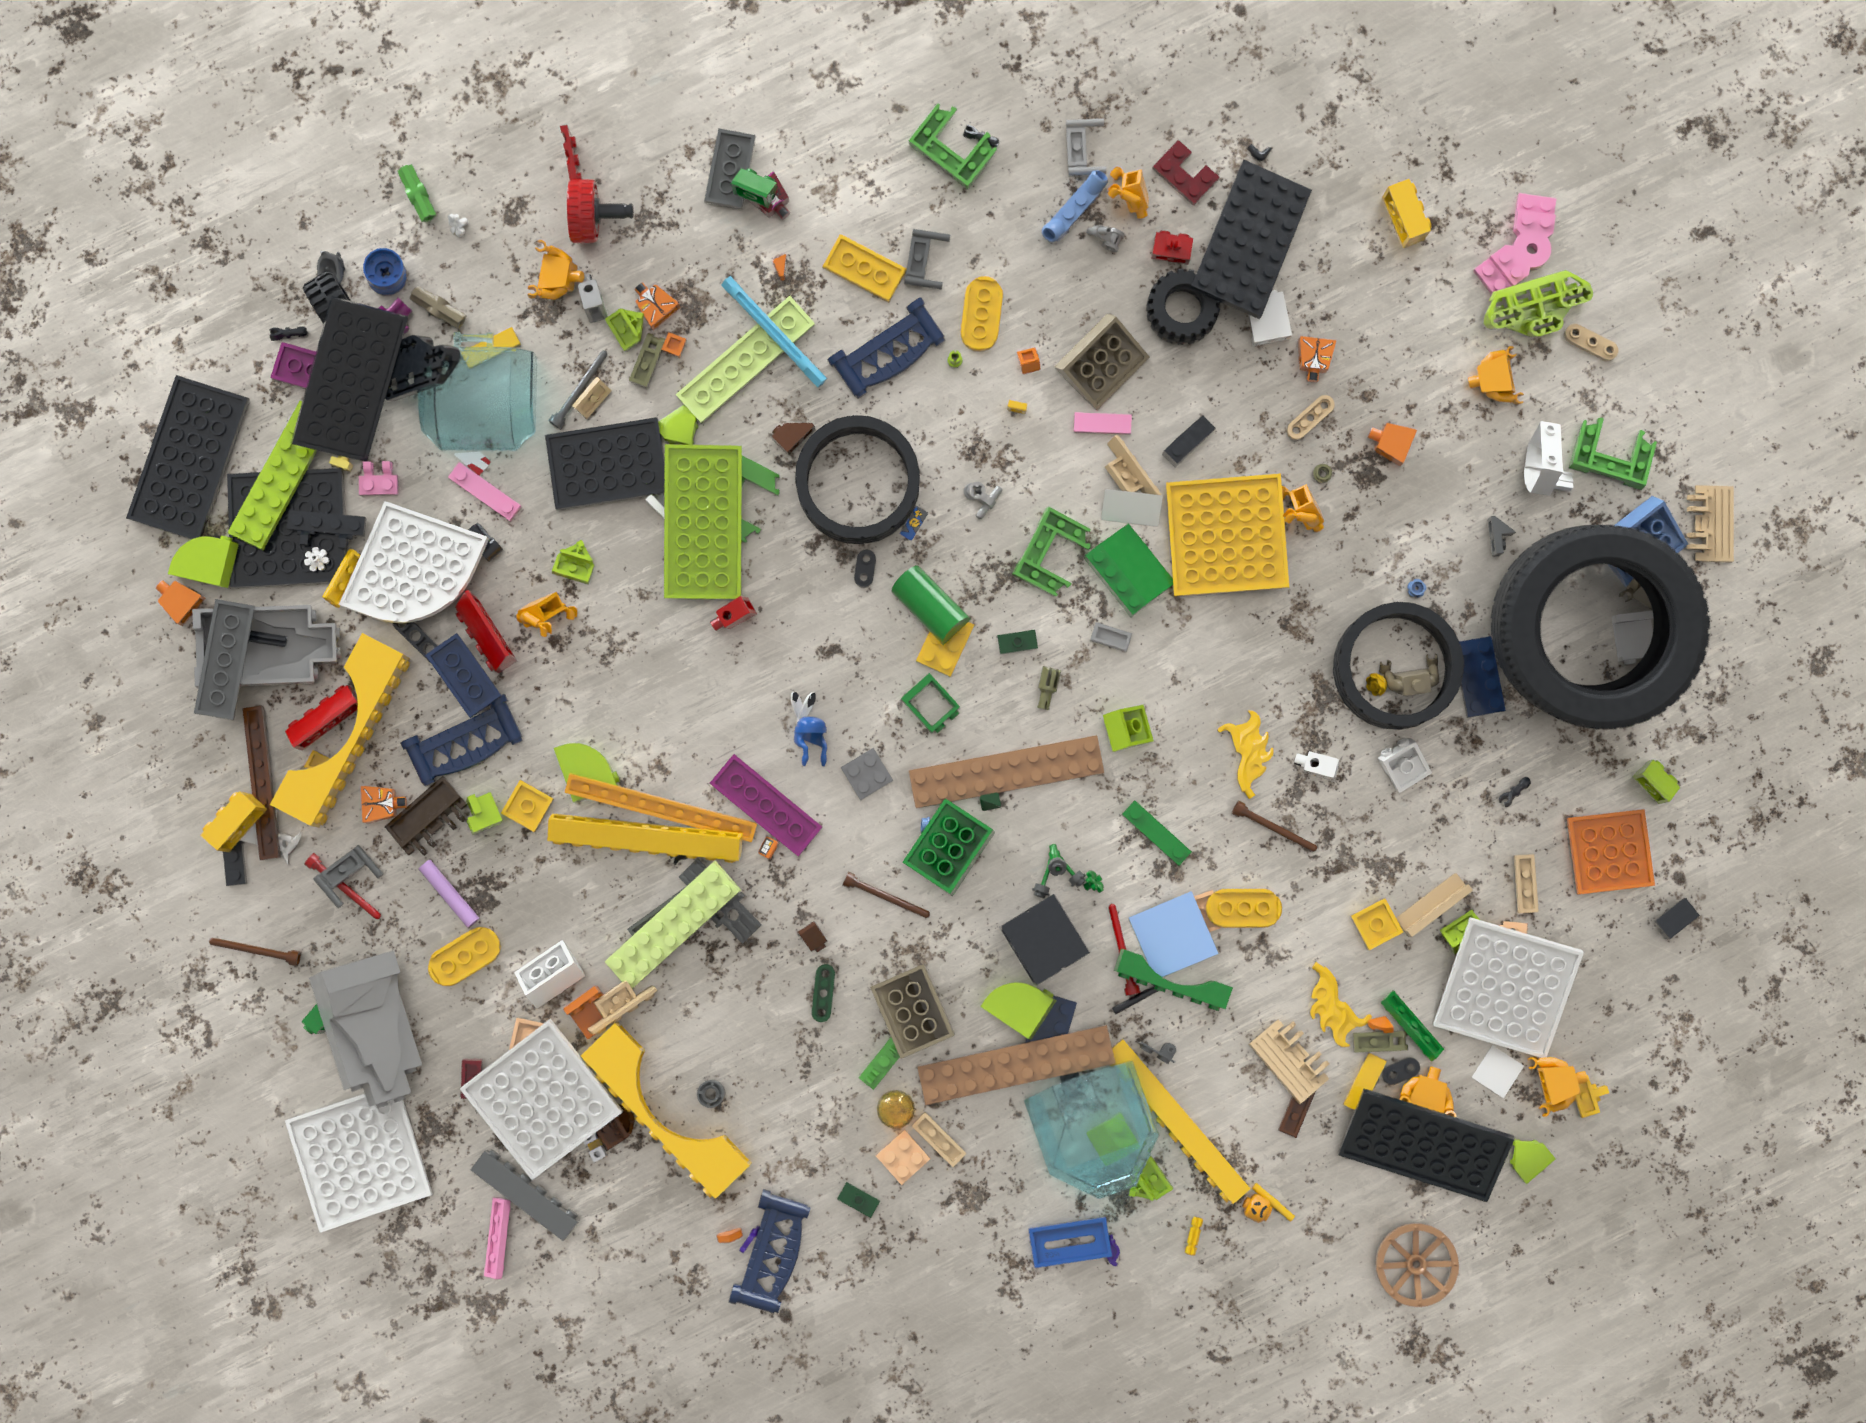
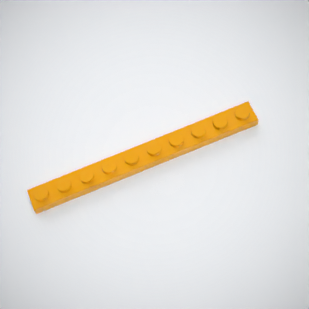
M572 773L569 774L564 792L699 829L743 833L742 840L752 842L757 823Z

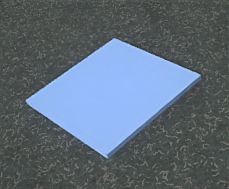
M1192 891L1129 917L1149 966L1161 977L1219 954Z

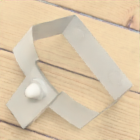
M1540 421L1527 447L1524 468L1525 485H1527L1530 493L1550 496L1554 489L1570 492L1574 488L1573 473L1563 471L1560 425Z

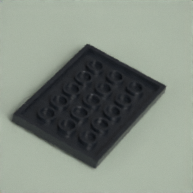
M658 417L545 435L556 510L664 494L665 461Z

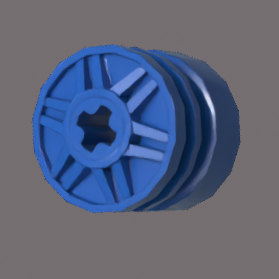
M378 248L371 251L364 260V275L371 289L376 293L384 296L393 295L405 286L407 280L406 269L400 256L395 251L387 248ZM389 272V274H390L389 276H388V275H385V277H383V275H382L383 273H384V274H387V273Z

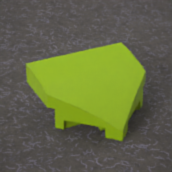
M620 308L605 318L624 351H628L641 341L644 313Z
M682 405L659 421L660 434L669 444L693 445L696 429H698L697 419L685 405Z
M582 540L576 542L571 547L560 550L552 568V574L589 584L594 564Z
M1514 1139V1153L1510 1163L1522 1181L1528 1184L1556 1159L1548 1148L1537 1140L1521 1141Z
M1152 1156L1135 1166L1129 1196L1154 1201V1199L1157 1200L1173 1190V1186Z

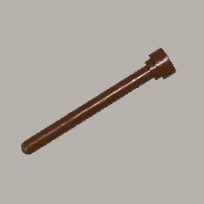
M1238 800L1231 814L1237 817L1245 816L1312 852L1317 850L1315 844L1248 810L1245 803Z
M849 871L842 886L847 888H859L924 918L930 916V912L857 880L858 877H855V874Z
M218 938L209 939V944L213 946L282 959L292 966H298L301 960V951L282 952Z

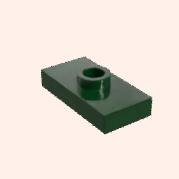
M1035 630L997 635L1000 655L1038 649Z
M848 1182L845 1183L837 1200L869 1218L873 1216L880 1203L879 1199Z

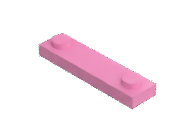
M460 462L448 476L450 480L510 522L522 507Z
M493 1197L484 1276L493 1279H502L504 1270L508 1220L511 1209V1201L508 1199Z

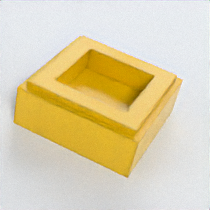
M1009 400L1007 410L1026 414L1028 404Z
M312 750L304 767L307 769L313 768L328 761L330 758Z

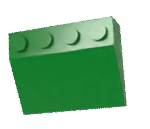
M1129 523L1097 545L1084 557V560L1131 618L1173 585V578Z
M945 798L902 863L953 896L995 834V831Z

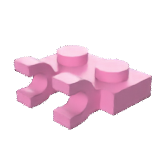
M382 461L383 475H373L374 463L363 462L364 476H359L360 496L399 495L398 475H392V462Z

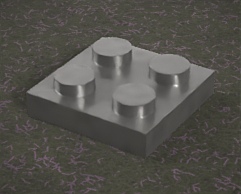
M874 748L841 767L860 801L893 781Z

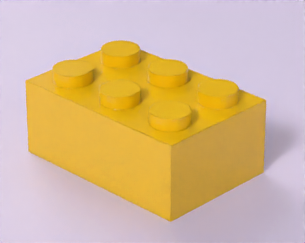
M1410 179L1388 186L1382 196L1403 248L1424 241L1432 228L1429 218H1426L1424 215V205L1416 196V186L1414 183H1411Z
M235 792L229 798L230 802L226 807H222L217 811V817L203 827V832L200 836L217 851L230 852L267 810L250 793Z

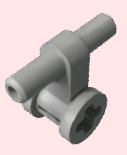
M1096 225L1087 229L1088 235H1094L1102 240V246L1112 252L1118 251L1119 242L1125 236L1122 231L1109 226Z
M981 482L969 483L964 487V495L967 499H977L983 504L976 514L978 519H982L987 511L993 508L996 504L995 500L1003 491L1000 486H996L990 496L985 493V486Z

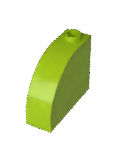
M222 535L220 539L205 536L194 538L182 545L175 553L170 563L168 574L228 588L239 544L232 542L233 538Z
M569 743L554 748L566 784L569 774L572 773L618 786L617 783L620 782L617 772H613L608 760L596 749L580 743ZM570 794L574 803L587 799Z
M1008 983L993 990L980 1007L1026 1038L1032 1040L1057 1000L1052 998L1054 994L1045 988L1042 991L1025 983Z

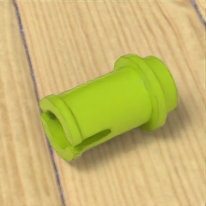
M953 350L950 352L947 359L949 366L957 368L962 364V357L959 351L956 350L954 352Z

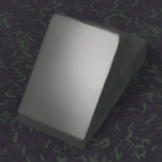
M1491 516L1487 521L1492 556H1500L1506 550L1505 539H1502V536L1513 535L1516 532L1496 516Z

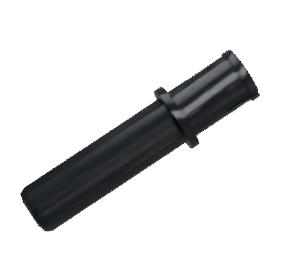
M251 631L249 642L286 647L288 641L287 636Z

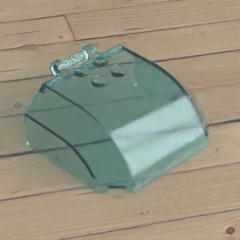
M454 332V347H458L461 353L459 363L444 384L418 393L421 431L440 450L517 451L521 444L536 432L537 356L532 351L512 347H494L493 332H487L486 334H461L460 332ZM461 342H486L487 347H461ZM448 367L443 368L442 374L446 373ZM432 372L426 373L425 376L427 378L432 377Z

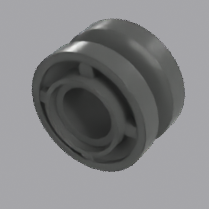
M716 1080L703 1082L697 1090L698 1101L707 1108H714L720 1105L725 1098L723 1085ZM712 1088L716 1091L714 1099L707 1098V1089Z

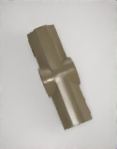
M419 285L411 292L409 299L426 309L433 317L439 320L442 319L456 329H459L464 324L467 317L466 314L451 306L442 297L433 295Z

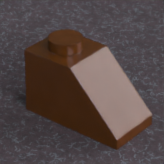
M784 423L782 426L778 425L772 431L773 435L771 437L789 456L815 430V425L813 423Z
M815 921L798 931L811 952L814 950L819 952L826 947L825 943L828 940Z

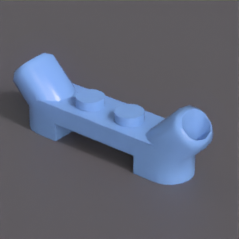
M1099 170L1092 171L1087 180L1056 215L1043 226L1042 235L1047 241L1055 242L1061 240L1087 208L1099 198L1102 190L1108 183V178L1103 172Z

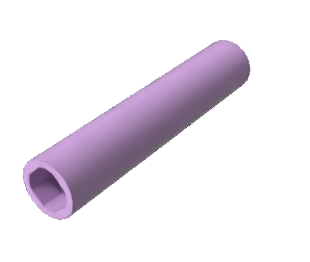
M431 860L426 861L420 866L418 870L467 928L480 919Z

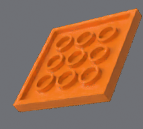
M1645 809L1567 818L1577 895L1655 886Z

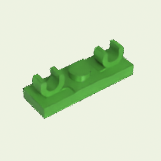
M892 1037L859 1076V1079L873 1090L900 1058Z

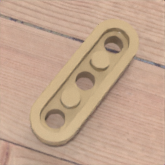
M1579 324L1569 325L1564 332L1567 342L1604 361H1611L1618 355V346L1614 342ZM1576 330L1578 336L1573 335L1572 331ZM1589 339H1593L1595 344H1591ZM1606 348H1611L1612 353H1608Z
M1322 395L1288 425L1287 435L1293 440L1302 439L1332 412L1335 405L1334 400L1328 395ZM1321 403H1325L1327 408L1323 409ZM1307 416H1312L1313 421H1308ZM1294 428H1298V429H1299V433H1298V434H1295V433L1293 432V429H1294Z

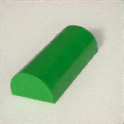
M918 565L906 570L892 587V594L942 645L949 641L971 620Z

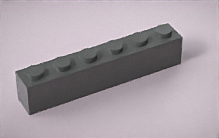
M492 1149L491 1151L485 1150L470 1170L564 1241L580 1221L577 1219L578 1215L571 1209H564L561 1206L562 1202L557 1198L553 1197L551 1199L547 1196V1191L539 1185L536 1187L530 1183L531 1179L527 1175L517 1173L515 1171L516 1167L510 1162L504 1163L500 1160L501 1156Z

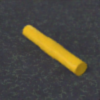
M1255 1183L1251 1189L1258 1195L1268 1199L1271 1203L1270 1206L1276 1209L1288 1221L1291 1222L1294 1219L1295 1215L1259 1184Z

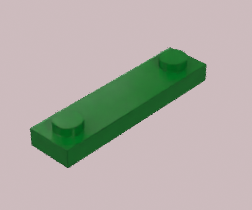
M1135 800L1121 814L1178 866L1192 852Z
M1392 990L1380 1003L1418 1045L1424 1055L1431 1062L1434 1061L1444 1048L1397 993Z

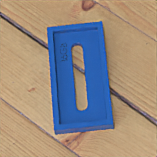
M1106 1217L1029 1228L1035 1268L1112 1257ZM1089 1235L1095 1237L1093 1243L1053 1249L1045 1248V1243L1049 1241Z

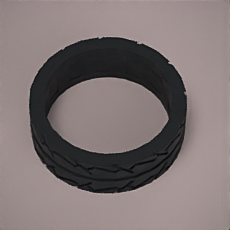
M850 415L836 418L826 423L809 437L800 452L796 464L795 484L802 509L810 522L820 532L834 540L847 544H868L892 535L906 523L915 508L919 496L920 471L912 446L898 429L885 421L871 416ZM851 434H865L887 442L902 458L908 475L907 490L897 509L884 520L865 527L846 526L829 519L812 501L808 488L809 472L819 452L832 441Z
M1409 602L1382 604L1365 612L1345 630L1338 641L1333 658L1334 681L1343 703L1353 714L1366 723L1383 729L1402 730L1412 728L1438 716L1451 704L1458 693L1464 673L1462 648L1452 627L1431 609ZM1391 618L1409 620L1422 626L1439 644L1445 664L1444 681L1434 701L1424 710L1410 715L1387 713L1371 705L1356 688L1350 667L1351 652L1362 630L1373 622Z

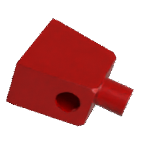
M739 596L716 611L718 617L711 620L710 623L715 631L722 627L731 629L757 615V612L748 597Z

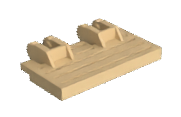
M1695 485V494L1702 495H1687V500L1702 501V507L1689 506L1687 507V512L1702 513V515H1695L1696 533H1687V538L1702 539V544L1687 545V550H1702V553H1695V561L1734 562V486Z
M1278 1019L1248 1045L1294 1099L1301 1104L1329 1080L1325 1073L1318 1078L1316 1075L1330 1063L1324 1061L1314 1071L1310 1064L1319 1059L1322 1054L1318 1051L1308 1061L1304 1062L1303 1060L1309 1054L1299 1042L1293 1048L1290 1046L1304 1033L1298 1031L1288 1041L1284 1034L1291 1031L1296 1024L1293 1021L1279 1033L1278 1030L1284 1025Z

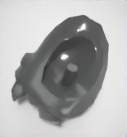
M321 251V256L317 261V275L325 271H331L341 283L346 270L341 254L337 252L335 255L328 251Z

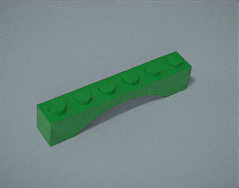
M1125 949L1120 950L1114 971L1119 972L1118 976L1127 980H1129V977L1136 978V983L1147 986L1148 983L1153 984L1156 990L1165 992L1166 989L1173 991V996L1182 999L1184 996L1190 997V1002L1199 1005L1202 1002L1209 1004L1208 1008L1219 1011L1220 1008L1226 1010L1233 987L1212 980L1196 985L1172 983L1157 974L1147 964L1142 955Z

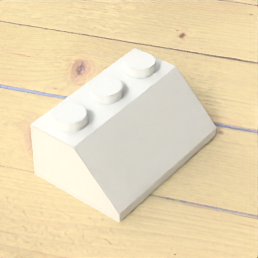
M563 940L514 972L525 996L536 1009L585 977L579 963Z

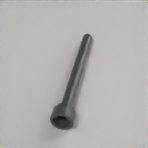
M605 350L599 353L560 411L556 412L555 415L552 414L548 421L558 429L563 427L565 424L564 417L607 357Z

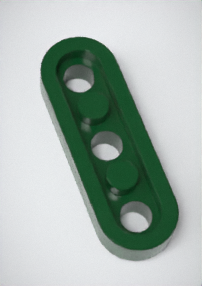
M828 964L819 966L815 975L812 1017L817 1022H825L831 1016L835 970ZM824 970L829 971L827 978L822 976ZM821 990L827 991L826 997L820 995ZM819 1009L825 1010L824 1016L818 1015Z

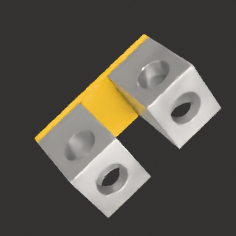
M595 1133L583 1142L585 1145H588L590 1149L589 1154L593 1162L608 1155Z

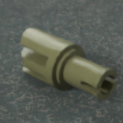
M1047 666L1042 667L1038 685L1041 694L1037 708L1050 709L1052 694L1057 692L1061 670H1055Z

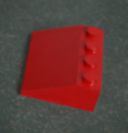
M469 590L465 591L455 606L458 611L455 615L461 623L464 622L468 627L465 631L471 639L475 638L478 643L476 648L481 655L485 654L487 657L486 664L489 669L500 673L516 663L517 659L478 597Z

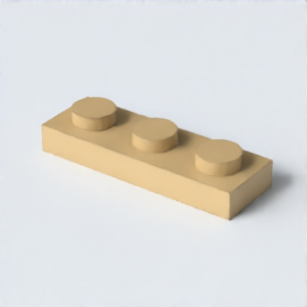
M1534 854L1514 855L1518 913L1539 912Z
M926 1112L912 1125L952 1167L967 1154Z

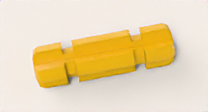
M1199 1217L1192 1218V1227H1190L1187 1240L1188 1245H1186L1185 1253L1192 1256L1196 1254V1245H1198L1201 1233L1200 1227L1203 1224V1219Z

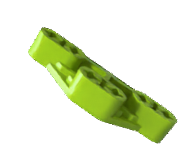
M1567 270L1494 291L1489 299L1492 302L1485 314L1484 325L1490 330L1505 327L1528 337L1546 335L1560 330L1564 324L1563 318L1571 307L1590 301L1593 297V290L1589 282ZM1568 277H1571L1579 282L1580 285L1577 286L1576 283L1565 285V282L1568 281ZM1550 283H1554L1555 293L1552 290L1541 293L1540 289L1550 287ZM1526 290L1530 291L1532 300H1529L1528 297L1517 300V296L1527 294ZM1583 292V295L1563 301V298ZM1505 297L1507 307L1504 308V305L1495 307L1496 303L1503 301L1502 298ZM1514 313V316L1512 318H1506L1500 321L1493 322V320L1496 318L1504 317L1506 315ZM1553 321L1551 326H1544L1533 330V327L1536 325H1543Z

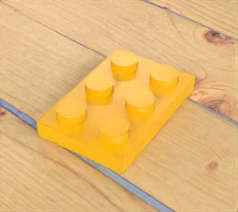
M968 622L944 645L929 631L916 662L951 677L974 624Z

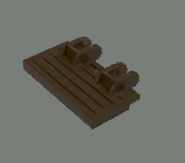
M442 776L384 827L407 855L410 856L415 851L411 846V843H413L420 853L425 856L427 851L419 843V840L424 837L431 847L434 848L437 845L426 830L431 835H434L444 826V823L440 820L441 817L452 830H455L457 828L456 824L448 815L453 812L459 821L464 822L466 820L455 805L462 810L468 804L448 780Z

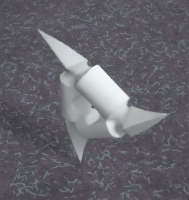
M278 832L281 855L287 864L288 854L298 844L302 832L295 837Z

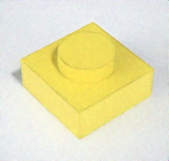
M339 455L338 458L331 456L329 463L332 466L342 468L348 472L352 471L353 465L349 462V458Z

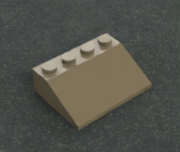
M1106 314L1054 367L1093 408L1098 410L1150 357L1116 316Z
M925 963L870 987L901 1059L955 1036Z

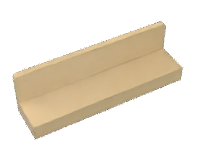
M1454 873L1397 916L1396 919L1407 936L1413 937L1471 893L1473 889L1469 884L1465 885L1457 873Z

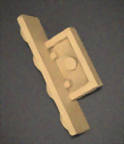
M1119 435L1114 436L1107 445L1117 459L1107 464L1105 468L1122 491L1137 492L1141 490L1145 494L1161 495L1146 471L1142 469L1135 456L1129 451L1125 442Z
M623 981L593 1002L603 1018L587 1030L593 1035L595 1033L596 1035L606 1030L608 1024L611 1022L614 1024L621 1020L622 1015L627 1011L632 1012L638 1008V1004L642 1001L646 1002L655 996L654 993L657 992L656 987L651 985L638 995H635L629 983Z

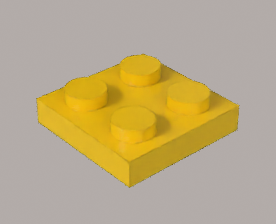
M519 780L501 814L536 832L554 798Z
M1386 898L1350 916L1368 950L1404 933Z

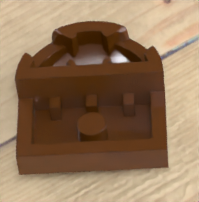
M621 1104L618 1105L622 1108L623 1112L595 1133L606 1151L624 1141L633 1132L634 1115L632 1111L628 1112Z

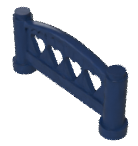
M921 297L906 307L909 315L849 355H846L842 349L827 359L831 367L834 366L850 391L858 399L867 393V387L887 381L905 371L932 344H935L937 347L946 341L944 334L924 305L926 303ZM909 330L922 335L924 340L917 342V345L914 347L910 346ZM893 340L906 345L908 351L902 353L900 357H895L893 354ZM877 350L891 356L892 362L886 363L885 367H879ZM862 361L875 366L877 369L876 373H870L868 378H864L862 376Z
M502 694L499 699L489 705L491 709L426 740L420 741L418 735H415L400 743L403 750L407 751L418 777L425 787L435 782L434 778L437 776L457 773L485 761L507 743L511 742L512 745L523 741L521 738L523 736L506 703L508 699L505 694ZM487 724L501 733L499 739H493L490 743L485 739ZM470 733L483 740L482 747H476L473 751L468 749ZM452 741L466 749V753L463 756L459 755L456 759L451 757ZM435 749L448 757L446 764L441 763L439 767L433 765Z
M763 1189L758 1208L765 1210L742 1286L734 1283L728 1303L735 1305L740 1303L774 1314V1312L778 1313L780 1310L781 1302L778 1301V1297L787 1285L796 1265L801 1244L802 1219L808 1218L811 1207L770 1194L771 1191ZM791 1219L793 1225L789 1227L790 1234L784 1235L774 1223ZM785 1238L787 1244L783 1246L785 1249L784 1253L778 1254L769 1242ZM779 1257L781 1263L778 1265V1272L772 1273L763 1261ZM768 1276L775 1277V1282L772 1284L773 1290L771 1292L765 1291L757 1280Z

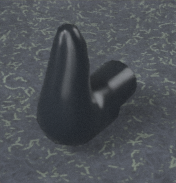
M1250 144L1247 150L1257 161H1264L1272 147H1267L1260 152L1258 148Z

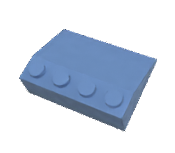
M1651 496L1615 524L1649 533L1662 542L1667 543L1676 553H1679L1689 545L1665 501ZM1609 565L1623 585L1627 587L1633 577L1625 571Z

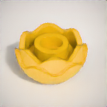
M1371 673L1366 678V688L1373 696H1381L1385 693L1387 682L1382 675Z

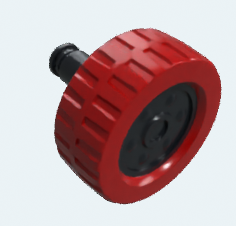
M574 179L568 182L567 223L569 238L572 243H596L598 241L601 219H632L634 217L632 203H601L595 180Z

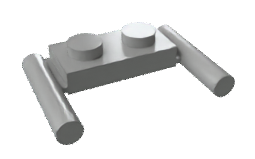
M1104 119L1066 120L1069 176L1090 175L1094 170H1099L1104 174L1107 173L1106 166L1087 167L1085 127L1104 126Z

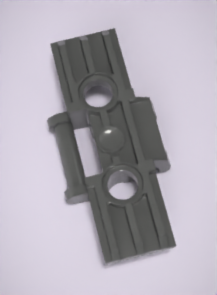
M697 858L679 878L687 886L707 867ZM740 892L741 895L721 909L724 913L722 918L714 914L711 920L716 924V928L724 924L743 944L762 924L742 905L740 900L746 895ZM731 909H735L739 913V917L735 921L729 918Z

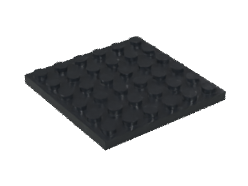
M342 468L311 469L306 471L264 550L229 535L230 538H233L232 542L239 544L230 578L231 588L331 582L346 555V549L338 548L340 545L339 537H336L335 534L315 532V535L311 534V538L308 540L310 546H303L300 544V535H297V531L287 529L289 510L345 515ZM260 472L227 474L229 529ZM313 547H318L319 552L322 549L327 552L325 557L329 558V563L324 564L325 569L322 571L317 567V570L313 572L310 570L311 565L306 566L304 560L308 559L305 556L306 552H312Z

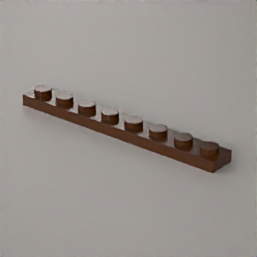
M262 705L242 708L252 795L267 808L265 813L255 823L259 859L261 861L281 858L275 807L270 805L274 795L264 708Z

